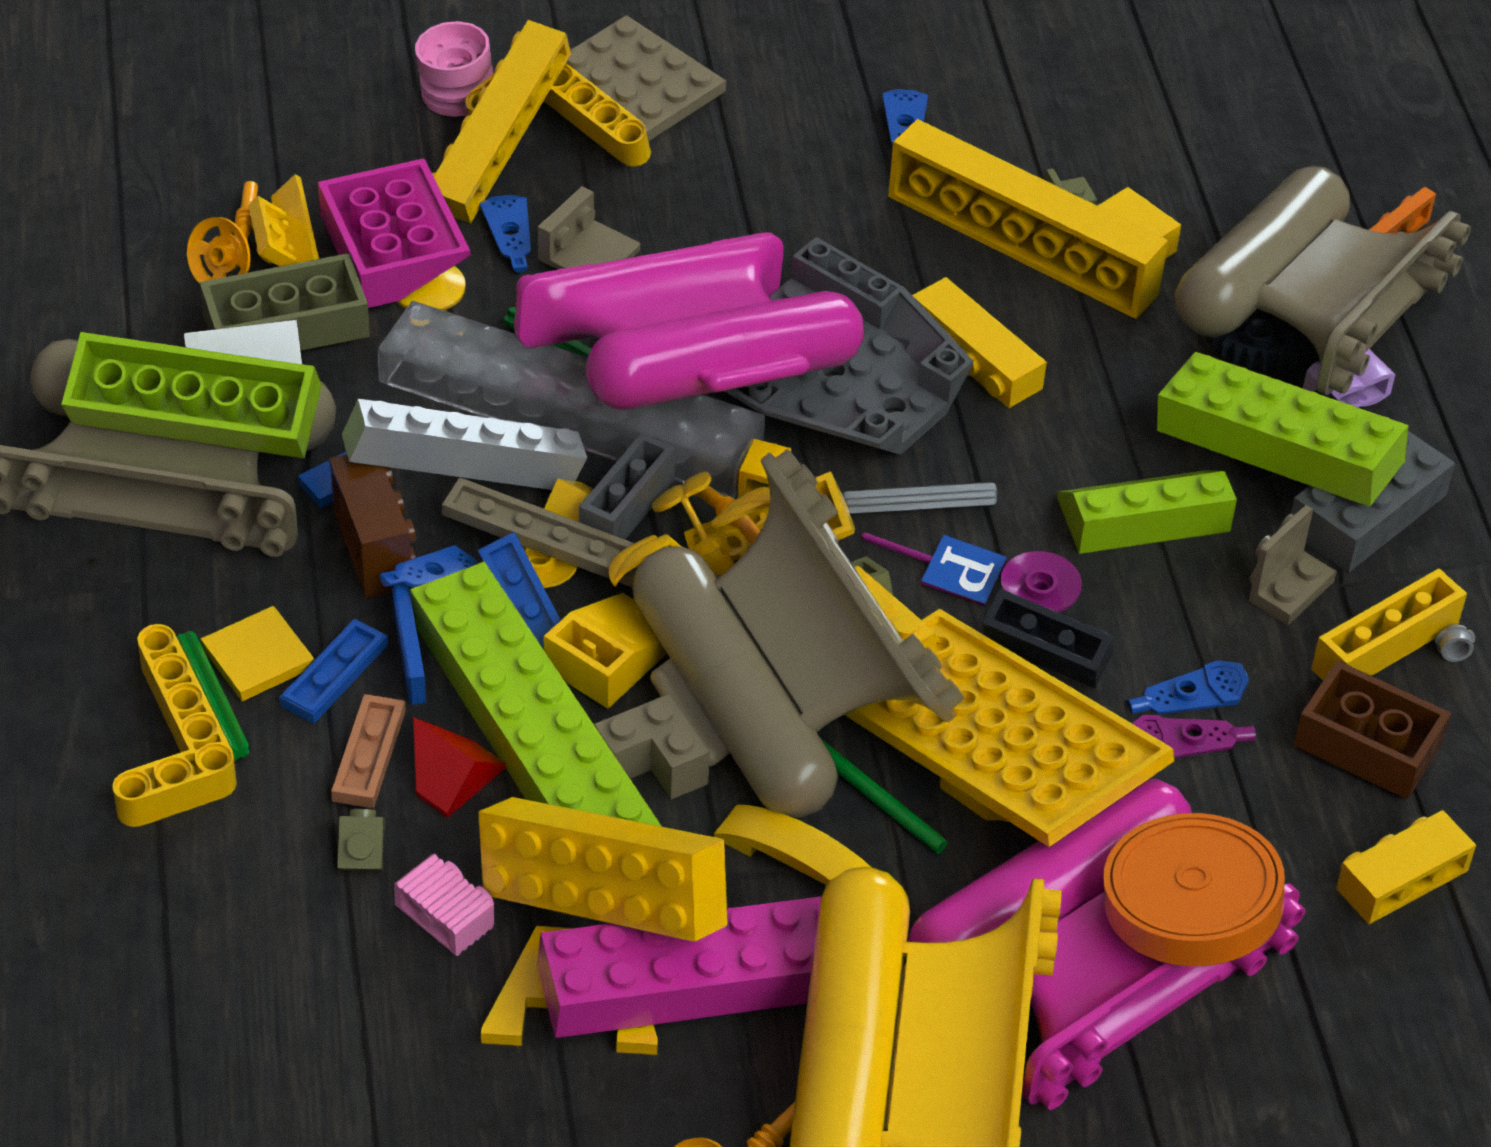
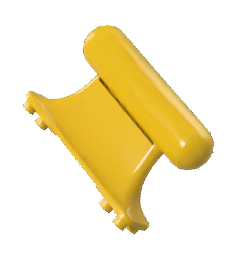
M872 867L847 869L833 878L826 886L819 905L789 1147H1020L1021 1128L1019 1127V1116L1034 974L1053 976L1062 890L1045 889V879L1033 878L1019 909L998 928L966 940L921 943L907 942L910 918L909 899L903 887L889 873Z

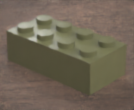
M349 253L200 282L203 316L208 330L297 320L300 351L370 337L368 303Z

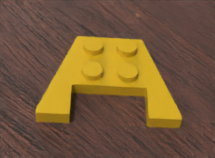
M536 926L481 1028L482 1044L522 1046L526 1008H548L537 969L540 935L542 932L573 928ZM654 1025L618 1029L616 1052L657 1055L658 1038Z

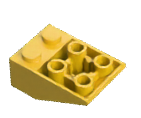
M624 593L571 611L544 635V651L564 681L607 709L667 654L635 603V600Z

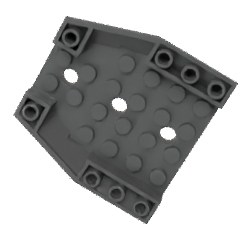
M815 237L793 255L791 279L770 295L769 298L774 301L820 291L844 294L854 302L863 316L864 339L857 355L840 366L725 390L724 392L763 415L902 455L947 414L973 366V360L905 287ZM834 372L840 375L828 377L825 374ZM896 408V409L901 410L902 412H900V411H895V412L889 413V412L886 411V409Z

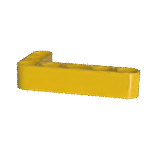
M566 63L544 102L623 164L636 167L646 163L650 158L651 150L646 128L642 121ZM494 73L466 96L465 102L469 115L472 114L477 105L481 90L484 87H488L494 77Z
M162 624L149 625L143 628L138 635L141 668L181 753L127 770L114 779L112 786L117 817L121 823L131 827L143 826L225 798L235 790L237 785L233 751L175 633L170 627Z

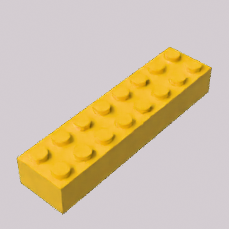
M919 119L893 141L888 197L1134 319H1137L1158 297L1168 246L1167 239Z

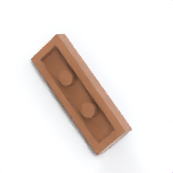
M364 694L331 790L332 802L374 809L406 712L405 701Z

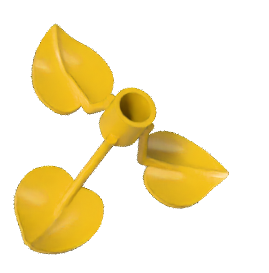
M704 471L691 476L682 485H676L666 490L653 501L651 507L654 512H662L682 502L701 539V542L694 547V550L704 558L713 573L721 576L734 565L729 555L732 550L727 543L724 525L747 514L768 508L770 505V488H757L726 505L722 513L711 522L713 528H717L719 541H717L714 536L708 538L688 497L704 490L710 484L711 476L708 472ZM667 534L658 538L656 535L646 537L626 547L612 559L608 572L609 578L614 587H616L619 580L627 572L640 565L649 554L665 546H682Z

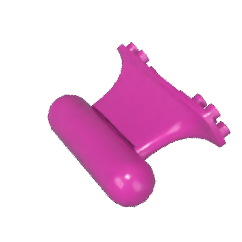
M1148 779L1050 847L1037 841L924 912L910 930L907 942L940 943L966 940L992 931L1009 920L1021 906L1033 878L1045 879V889L1062 890L1053 976L1034 974L1033 992L1030 1000V1006L1038 1024L1040 1045L1034 1050L1027 1061L1022 1095L1032 1105L1042 1102L1048 1110L1057 1108L1064 1102L1069 1093L1064 1086L1076 1079L1082 1087H1087L1099 1078L1103 1070L1099 1065L1101 1058L1216 981L1221 982L1240 968L1248 976L1256 974L1267 961V957L1263 954L1264 952L1273 947L1280 955H1283L1290 951L1299 939V936L1291 928L1301 921L1306 910L1298 903L1300 892L1289 883L1285 884L1282 919L1273 935L1258 949L1230 962L1210 966L1168 964L1137 952L1115 933L1108 921L1104 907L1103 874L1105 863L1111 850L1124 835L1141 824L1168 815L1192 813L1191 806L1176 787L1164 781Z

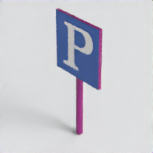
M865 532L861 534V539L929 563L921 584L982 606L986 605L1007 559L1006 556L943 535L934 555L930 556Z

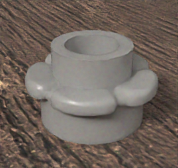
M1448 625L1435 638L1437 651L1448 661H1462L1468 658L1474 650L1475 634L1472 630H1467L1464 625Z

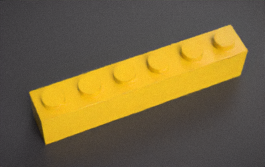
M527 20L521 32L518 31L514 35L511 49L505 59H501L498 62L493 79L488 87H484L481 90L475 109L471 115L465 117L461 125L460 134L454 144H450L445 150L443 162L437 172L432 173L454 218L470 224L480 209V203L485 201L571 55L566 33Z

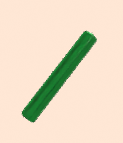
M187 631L184 634L179 633L176 637L233 751L234 761L239 758H245L249 754V744L196 633L193 631Z

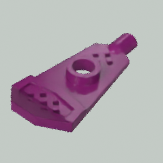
M1143 715L1132 722L1133 725L1172 747L1174 758L1233 749L1236 742L1256 740L1254 726L1234 727L1227 720L1161 718L1160 715ZM1195 730L1199 732L1201 735L1193 737L1190 736L1186 731Z

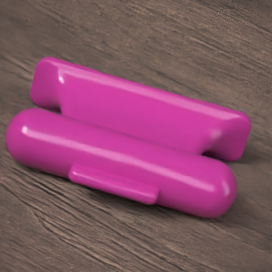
M767 232L622 260L524 275L516 284L517 297L514 331L517 340L528 348H536L588 337L599 338L593 344L586 361L587 382L597 399L614 409L629 410L840 366L857 355L864 339L863 316L854 302L844 294L820 291L772 301L769 296L779 289L784 249L780 238Z

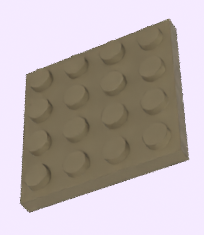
M627 15L571 49V55L566 62L642 121L646 128L648 141L726 91L725 79Z

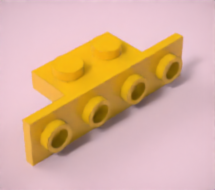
M295 174L271 196L272 204L257 196L248 205L257 244V252L264 261L281 267L319 259L301 177Z

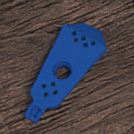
M903 89L882 93L891 145H893V141L909 127L901 126L900 124L911 125L917 119L924 122L928 95L915 90Z
M515 195L490 197L480 203V211L484 219H486L501 256L511 259L515 272H524L528 268L525 256L531 253L527 198ZM508 231H513V232H515L516 234H514V235H507V234H504V233H506V232H508Z
M454 545L396 564L395 571L381 573L380 580L385 587L404 583L415 588L479 563Z
M1217 660L1204 665V668L1147 687L1144 696L1128 699L1126 703L1132 714L1151 710L1158 715L1238 705L1248 685L1249 677L1241 663ZM1189 687L1192 688L1194 692L1185 693L1180 688Z

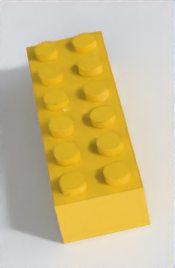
M515 797L479 811L483 888L491 897L693 942L728 925L724 839Z

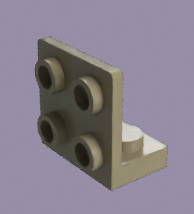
M583 186L538 226V260L556 269L633 258L640 251V243L595 221L594 192Z
M1305 505L1295 515L1289 514L1272 537L1267 535L1261 540L1255 552V555L1258 557L1256 568L1249 580L1252 584L1249 602L1287 626L1334 582L1336 570L1304 551L1313 509L1308 505Z

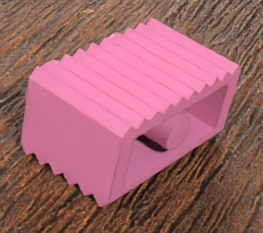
M436 854L429 856L394 883L395 905L456 956H459L462 950H466L469 945H473L475 940H479L481 935H485L494 926V901L491 895L481 886L474 888L473 884H469L463 878L461 871L454 863L450 861L444 863L442 859H438Z

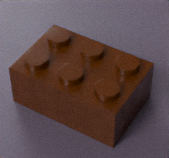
M347 454L329 458L333 514L365 598L391 593L394 585L383 586L380 574L395 571L396 564L416 558L414 549L410 546V543L416 542L414 526L410 518L404 520L402 515L405 513L401 492L399 490L393 491L391 487L394 485L391 467L349 462Z
M1337 660L1301 713L1293 746L1408 800L1441 748L1452 713Z

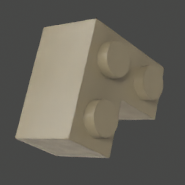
M669 694L594 724L630 779L651 770L670 799L708 784L710 752Z

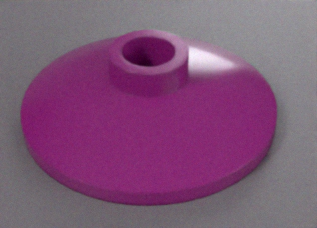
M1031 551L1017 555L1005 565L1001 574L1002 589L1058 613L1070 608L1078 600L1081 593L1082 580L1076 567L1067 559L1050 552Z

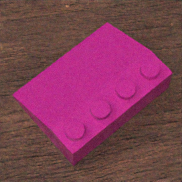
M424 158L318 182L320 216L338 255L350 254L366 297L368 308L400 301L470 256V249Z

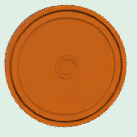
M1182 813L1150 820L1124 835L1113 847L1105 863L1103 874L1104 907L1111 927L1128 946L1157 961L1180 966H1210L1239 959L1263 945L1273 935L1282 919L1284 912L1285 875L1283 864L1277 851L1259 832L1230 818L1204 813Z

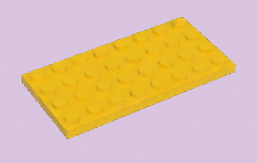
M941 609L933 612L922 619V621L936 632V656L943 665L940 672L947 680L951 679L965 698V700L953 708L956 717L950 722H945L926 707L902 700L879 701L844 714L1048 847L1174 762V750L1172 747Z

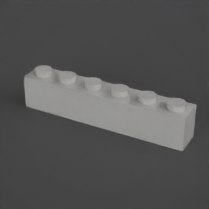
M358 399L342 432L349 462L553 490L557 478L576 481L587 460L578 431L539 426L532 423L505 421L492 417L471 416L458 412L431 410L419 406L411 407L391 404L384 401Z

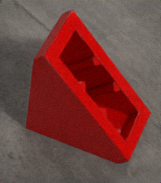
M413 717L416 796L448 818L506 769V763L473 740Z

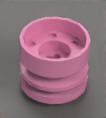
M456 21L430 27L419 36L415 44L422 100L428 109L439 115L451 117L467 116L469 114L465 102L466 96L493 74L489 37L483 29L472 23Z

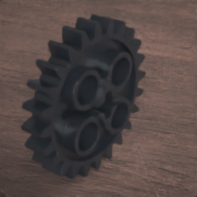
M1259 309L1255 310L1231 333L1215 338L1206 336V342L1212 343L1211 350L1221 351V359L1233 357V365L1246 362L1247 369L1249 370L1255 365H1260L1264 372L1267 371L1269 366H1274L1278 371H1282L1285 364L1296 369L1298 361L1309 364L1311 356L1319 357L1313 344L1298 329Z

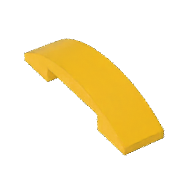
M736 805L714 833V837L724 839V844L750 857L756 850H759L822 882L826 886L833 878L847 869L871 867L853 851L822 831L788 815L757 806Z

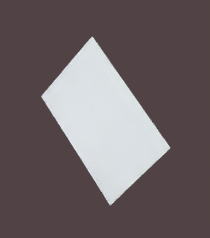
M297 320L184 333L185 346L187 348L302 364Z

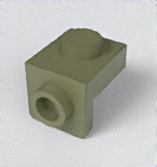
M352 809L350 810V816H339L338 870L383 871V840L386 821L383 817H376V810Z

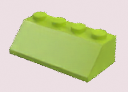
M1204 470L1057 492V499L1079 554L1230 532L1237 501L1225 471Z

